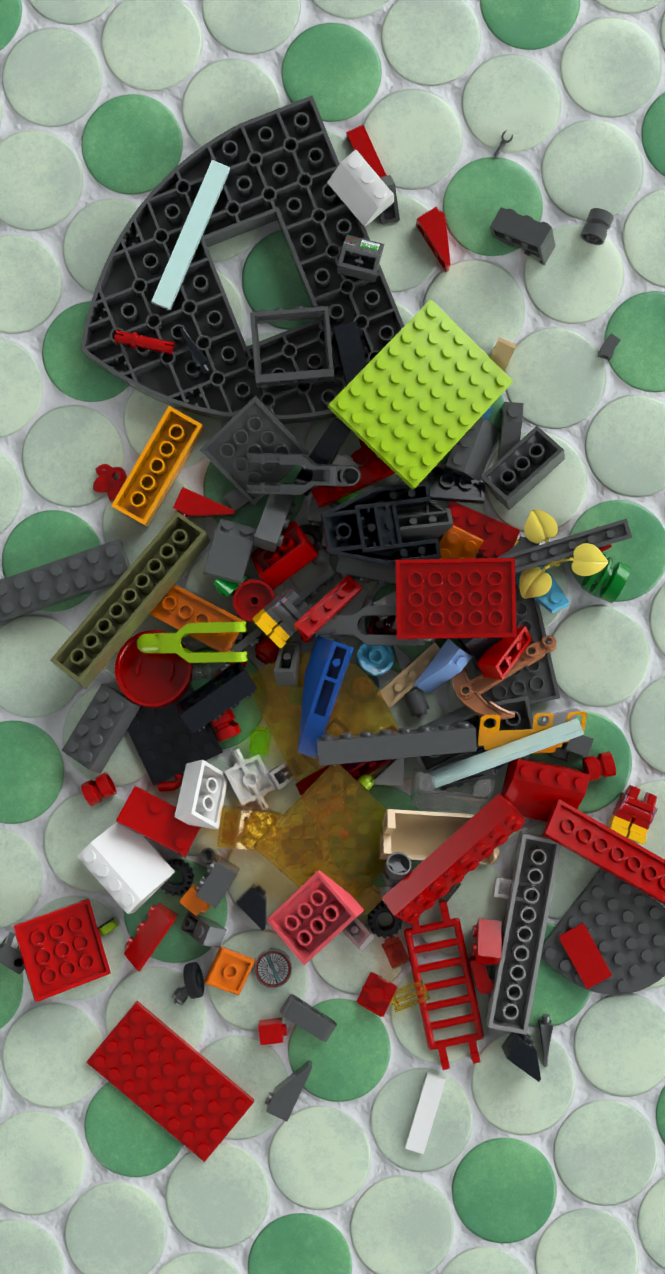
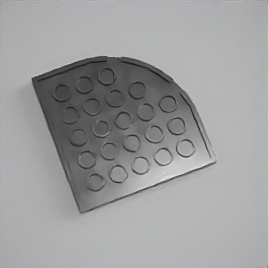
M601 868L543 942L541 958L571 982L586 989L558 938L559 935L577 925L585 924L612 974L611 977L587 989L592 992L609 995L634 993L653 985L665 976V908L649 895Z

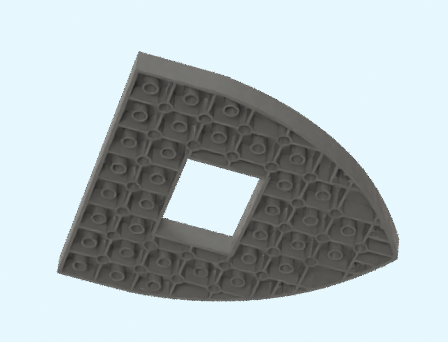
M313 96L240 123L215 137L175 167L147 196L119 235L95 288L81 343L82 351L91 361L125 384L160 402L210 418L230 421L255 395L282 424L311 422L336 417L327 406L346 387L333 327L357 322V326L362 328L364 339H361L362 346H366L368 357L365 360L366 364H368L404 327V324L380 265L375 283L337 273L338 262L346 236L350 235L370 240L366 228L327 183L340 163ZM214 160L230 167V172L172 308L169 311L152 304L151 301L210 163ZM278 221L311 307L314 305L328 306L334 381L257 387L253 344L249 346L245 344L207 247ZM323 318L315 319L259 341L262 374L327 369ZM182 327L207 358L210 364L208 366L210 369L208 374L204 375L201 370L198 372L188 344L180 331ZM116 330L132 334L137 332L141 336L174 342L173 354L141 347L132 348L131 345L115 343Z

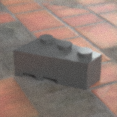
M501 207L490 226L493 237L513 248L516 245L526 250L524 254L530 256V254L535 255L541 259L539 263L543 265L546 264L556 246L552 227L548 223H540L528 215L522 216L513 209Z

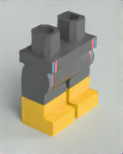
M292 588L284 594L280 592L276 598L252 618L255 624L280 649L286 644L289 637L297 631L294 628V623L311 609L305 601L297 608L293 605L300 596Z

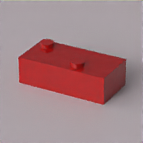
M134 786L116 819V822L184 858H186L201 829L199 826L188 825L175 818L177 807Z

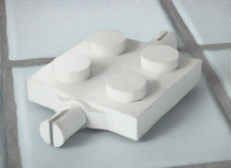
M240 749L232 752L237 763L224 772L242 806L250 801L257 800L261 810H265L269 806L264 796L275 789L267 775L268 770L260 754L244 759Z

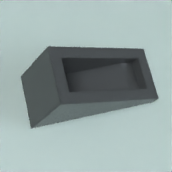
M393 646L402 671L411 659L398 646Z

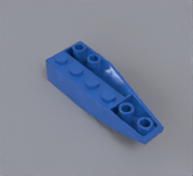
M317 636L305 671L298 752L313 758H317L318 755L316 738H321V735H325L354 651L353 647L321 636Z

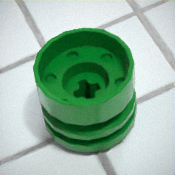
M608 557V564L601 571L590 576H584L581 588L584 590L590 588L591 594H594L601 588L599 598L613 603L624 588L631 568L621 562H617L611 568L613 559Z

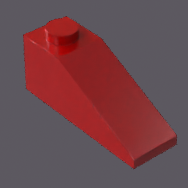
M434 207L418 217L415 226L446 273L451 265L447 219L442 211L439 212L438 208Z
M184 487L181 488L173 506L174 510L186 518L187 516L191 518L236 515L235 510Z
M522 625L516 629V638H503L486 650L477 662L484 677L498 680L505 678L532 640L526 626Z

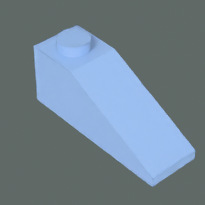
M448 639L414 685L429 694L460 673L472 656L461 646Z

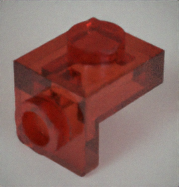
M395 936L389 937L384 940L385 943L381 944L392 969L410 962L399 936L396 938Z

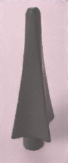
M542 1014V1021L538 1020L543 1051V1066L547 1067L554 1025L551 1024L549 1014Z

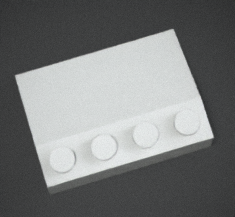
M117 822L94 839L77 855L127 914L135 913L176 872L144 836Z

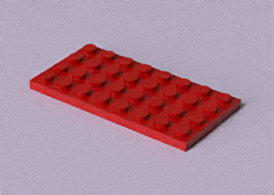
M138 1001L134 1003L86 1062L203 1162L208 1159L255 1100Z

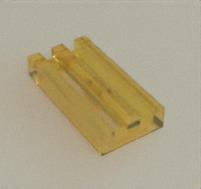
M420 980L397 989L391 1004L395 1007L394 1011L398 1012L430 999V996L423 981ZM419 986L421 988L418 991L412 992L399 998H396L395 996ZM421 994L424 995L420 998L399 1005V1002L405 1001L407 999L413 998Z

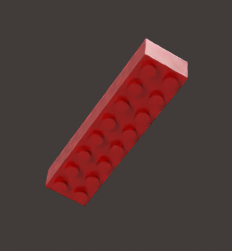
M499 793L386 893L382 900L395 917L409 924L417 921L420 915L425 910L432 908L435 901L445 896L454 884L460 883L469 871L476 869L480 861L492 855L494 849L504 844L513 832L520 830L526 820L514 805Z

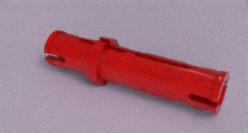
M119 330L115 332V343L131 345L132 348L141 347L173 354L174 342L141 336L137 332L133 334Z

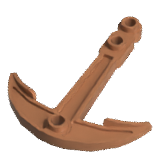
M544 636L540 642H534L526 647L503 680L523 667L530 666L545 657L546 653L553 652L556 649V639L552 636ZM546 641H551L552 643H551V644H546L545 642H546ZM533 650L535 653L530 654L529 651ZM466 666L460 673L451 678L454 692L459 701L476 715H499L501 719L515 717V712L501 708L492 701L487 702L481 696V694L503 680L487 678L483 674L469 680L466 674ZM463 690H469V692L465 694Z

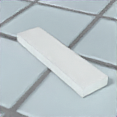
M429 1072L426 1073L405 1149L424 1154L446 1081L445 1077Z

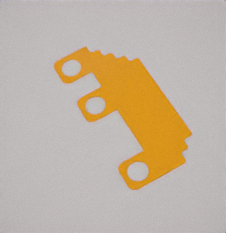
M584 711L568 713L566 722L570 721L574 715L582 716L580 725L584 732L587 713ZM535 714L532 729L499 731L501 720L499 715H484L480 719L478 745L485 746V750H491L549 729L553 726L554 714ZM547 716L550 721L547 725L540 726L537 724L538 718ZM488 718H494L496 725L492 728H486L484 721ZM562 743L534 753H554L557 747H562Z

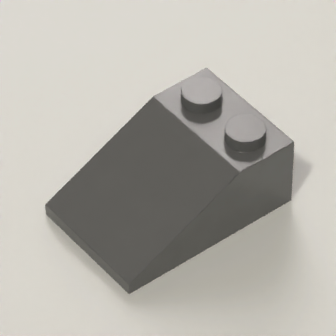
M220 519L203 574L241 584L255 547L253 546V541L257 528Z

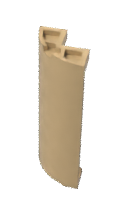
M387 809L382 823L383 834L380 836V859L387 860L390 854L401 852L406 854L411 861L422 862L475 814ZM496 847L492 855L480 861L479 865H493L499 858V848Z

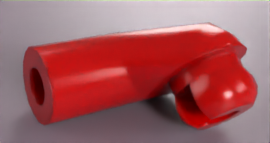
M176 774L174 776L175 781L160 782L158 790L164 792L175 791L180 788L184 774Z

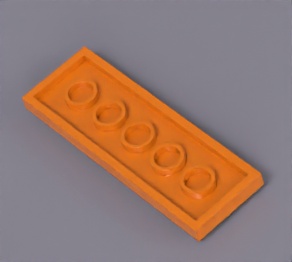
M175 584L150 613L151 616L178 630L188 623L244 621ZM240 632L190 633L188 635L219 652H228L231 650Z

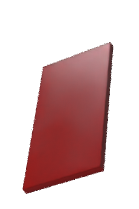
M584 923L558 936L586 989L612 976Z

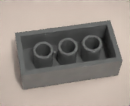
M101 684L62 751L87 769L101 773L141 706L114 688Z

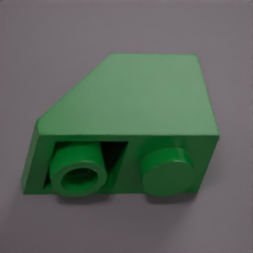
M245 574L242 583L246 582L250 577ZM219 578L213 583L216 586V591L222 596L234 595L236 589L241 585Z

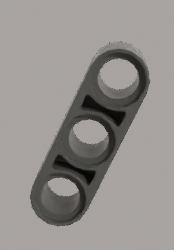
M293 994L289 995L280 1010L284 1017L324 1042H327L337 1026V1023L330 1017Z

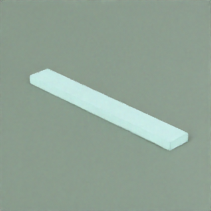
M214 160L211 161L153 296L152 304L169 311L171 310L228 177L230 167Z
M578 718L444 766L430 772L434 787H441L583 735L584 732Z

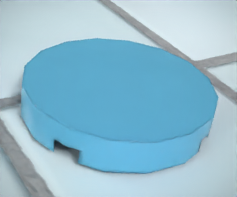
M362 642L356 653L357 664L366 674L381 676L392 667L394 651L391 646H367Z

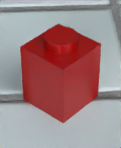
M282 1018L259 1020L260 1045L284 1043V1036H287L286 1023L283 1024Z

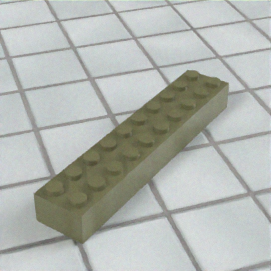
M176 512L50 661L79 685L87 689L211 542L207 532L179 512Z

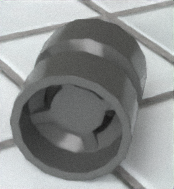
M592 208L587 217V223L581 232V238L590 244L602 245L607 237V230L614 219L613 215L604 209Z
M395 852L388 856L382 872V878L386 885L394 887L409 874L412 865L410 858L401 852Z

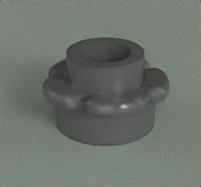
M185 986L177 988L174 992V1004L178 1003L182 1006L188 999L189 995Z

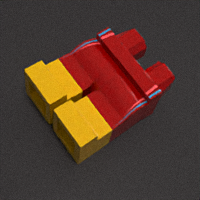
M629 785L625 794L621 792L620 799L606 826L624 837L644 845L648 829L658 810L655 807L657 796L646 792L643 801L638 800L641 789Z

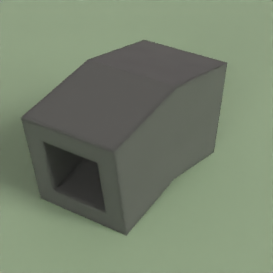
M611 333L601 346L598 357L610 360L615 347L621 340Z

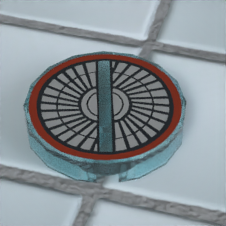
M270 948L259 954L255 961L254 972L257 980L262 985L269 988H277L288 982L293 966L286 952L281 949Z

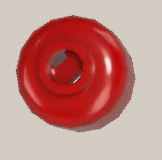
M264 636L255 647V657L266 665L276 662L279 647L269 636Z

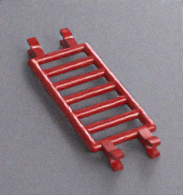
M446 899L438 900L442 921L420 925L418 919L412 923V927L404 930V936L427 1046L430 1050L438 1049L442 1070L450 1069L446 1047L468 1043L473 1064L481 1062L476 1041L484 1038V1031L461 922L459 918L450 919ZM454 926L456 938L414 946L412 935ZM458 945L460 957L418 965L416 954ZM462 964L464 976L422 984L420 973ZM466 983L468 995L426 1003L424 992ZM470 1002L472 1014L430 1022L428 1011ZM474 1021L476 1033L434 1041L432 1030Z

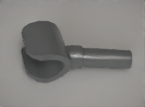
M506 131L502 133V141L494 153L495 157H498L506 143L513 139V134L509 140H505L504 134Z

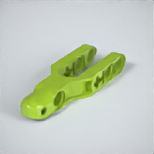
M246 621L188 623L177 633L143 634L137 640V647L142 653H177L189 663L248 661L247 651L192 652L181 645L182 638L190 633L246 632Z

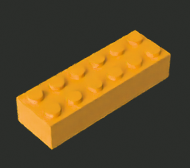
M168 406L111 506L140 524L149 527L204 432V426Z

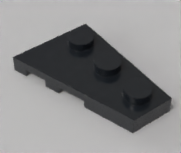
M437 466L427 475L431 500L484 504L485 483L465 475L460 476L452 473V470L442 469Z

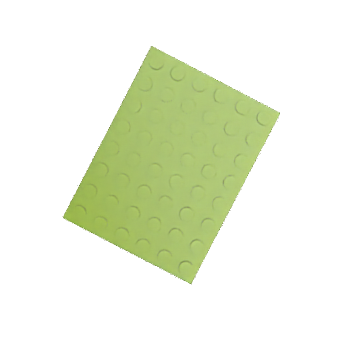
M430 299L327 407L413 490L512 384L513 380Z

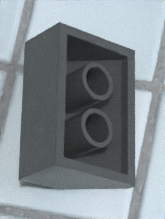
M480 417L453 446L444 469L447 468L460 476L465 475L480 481L500 429L485 418Z

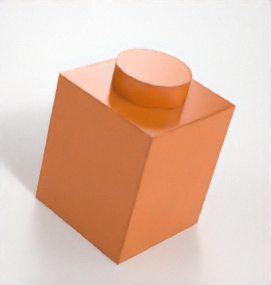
M193 883L179 902L197 917L200 912L204 914L210 907V904L196 896L199 890L196 889L197 886Z

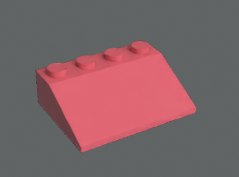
M318 870L266 921L302 964L305 965L355 920L364 909L351 894Z

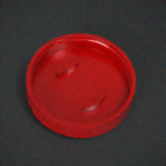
M148 630L134 635L121 647L115 661V678L122 693L131 701L147 708H163L177 702L187 692L193 679L194 664L187 662L177 653H142L137 647V640L141 635L168 633L161 630ZM181 642L182 647H183V648H187V647Z

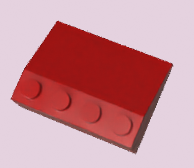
M521 757L508 763L501 795L512 803L523 817L547 822L558 799L578 809L586 794L590 774L575 768Z

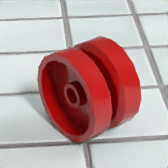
M248 580L236 589L233 596V606L236 613L242 619L255 623L252 618L276 596L267 583L260 580ZM252 598L258 599V603L256 605L252 604Z

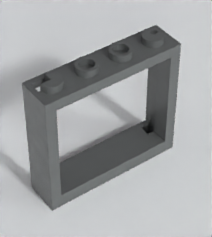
M314 305L312 308L296 306L290 310L275 308L274 311L260 309V311L250 313L257 387L334 381L328 306ZM323 318L327 369L262 374L258 324Z

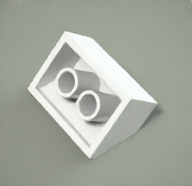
M354 150L339 164L327 182L364 227L394 202L392 191L357 150Z
M204 760L187 763L175 818L188 825L218 829L228 782L226 774Z

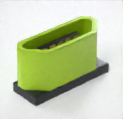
M114 917L100 925L98 929L102 936L118 927V924Z

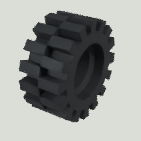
M183 859L168 861L170 866L174 870L182 872L183 881L180 884H173L168 879L160 888L164 889L166 894L171 893L172 896L176 894L181 895L191 887L194 881L193 868L189 866L188 862H184Z
M384 901L375 903L374 907L370 908V912H368V925L372 933L376 934L377 937L380 938L382 936L384 939H387L386 937L390 936L391 938L394 934H398L399 929L401 930L403 920L395 917ZM383 912L391 914L393 918L392 923L386 927L381 926L377 921L378 916Z

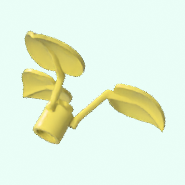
M533 509L525 523L524 532L526 538L532 543L539 544L544 540L547 543L549 542L548 539L554 538L557 535L558 526L551 515L544 511ZM589 543L581 544L575 548L574 557L548 563L542 569L535 567L522 571L519 579L521 596L524 599L540 597L551 589V576L544 572L550 566L558 567L562 562L573 561L572 571L580 576H590L601 571L608 564V560L595 545Z

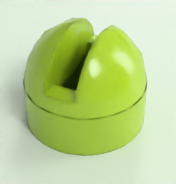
M363 774L357 780L368 791L374 784V779L370 774Z

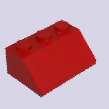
M295 520L289 524L287 531L283 530L282 535L284 539L281 547L277 546L275 553L258 548L251 555L260 578L273 590L318 556L313 544Z
M161 902L157 906L152 905L147 912L149 918L146 922L141 921L136 928L138 934L135 938L130 937L125 944L127 949L124 955L139 972L178 916L177 913Z

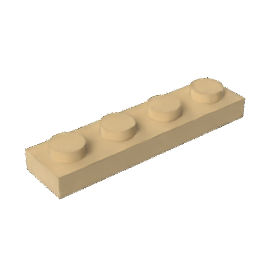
M435 642L378 692V695L389 707H392L415 686V682L440 650Z

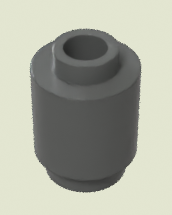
M419 689L405 694V702L412 716L416 715L419 718L428 714L427 710L430 708Z

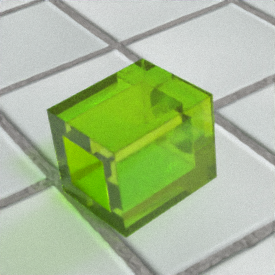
M256 726V730H251L250 754L269 755L271 731H267V727Z

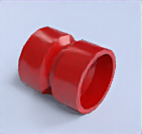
M232 709L226 710L218 720L210 722L212 727L217 729L215 734L219 742L242 732L238 722H234L235 715Z
M609 751L599 753L597 757L591 755L582 758L584 772L590 774L589 782L600 780L601 776L605 778L616 776L615 762Z
M107 772L95 777V781L89 780L81 784L82 793L90 806L102 802V798L108 799L117 794L116 787Z

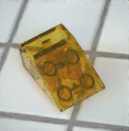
M224 805L221 811L217 847L276 851L281 812Z

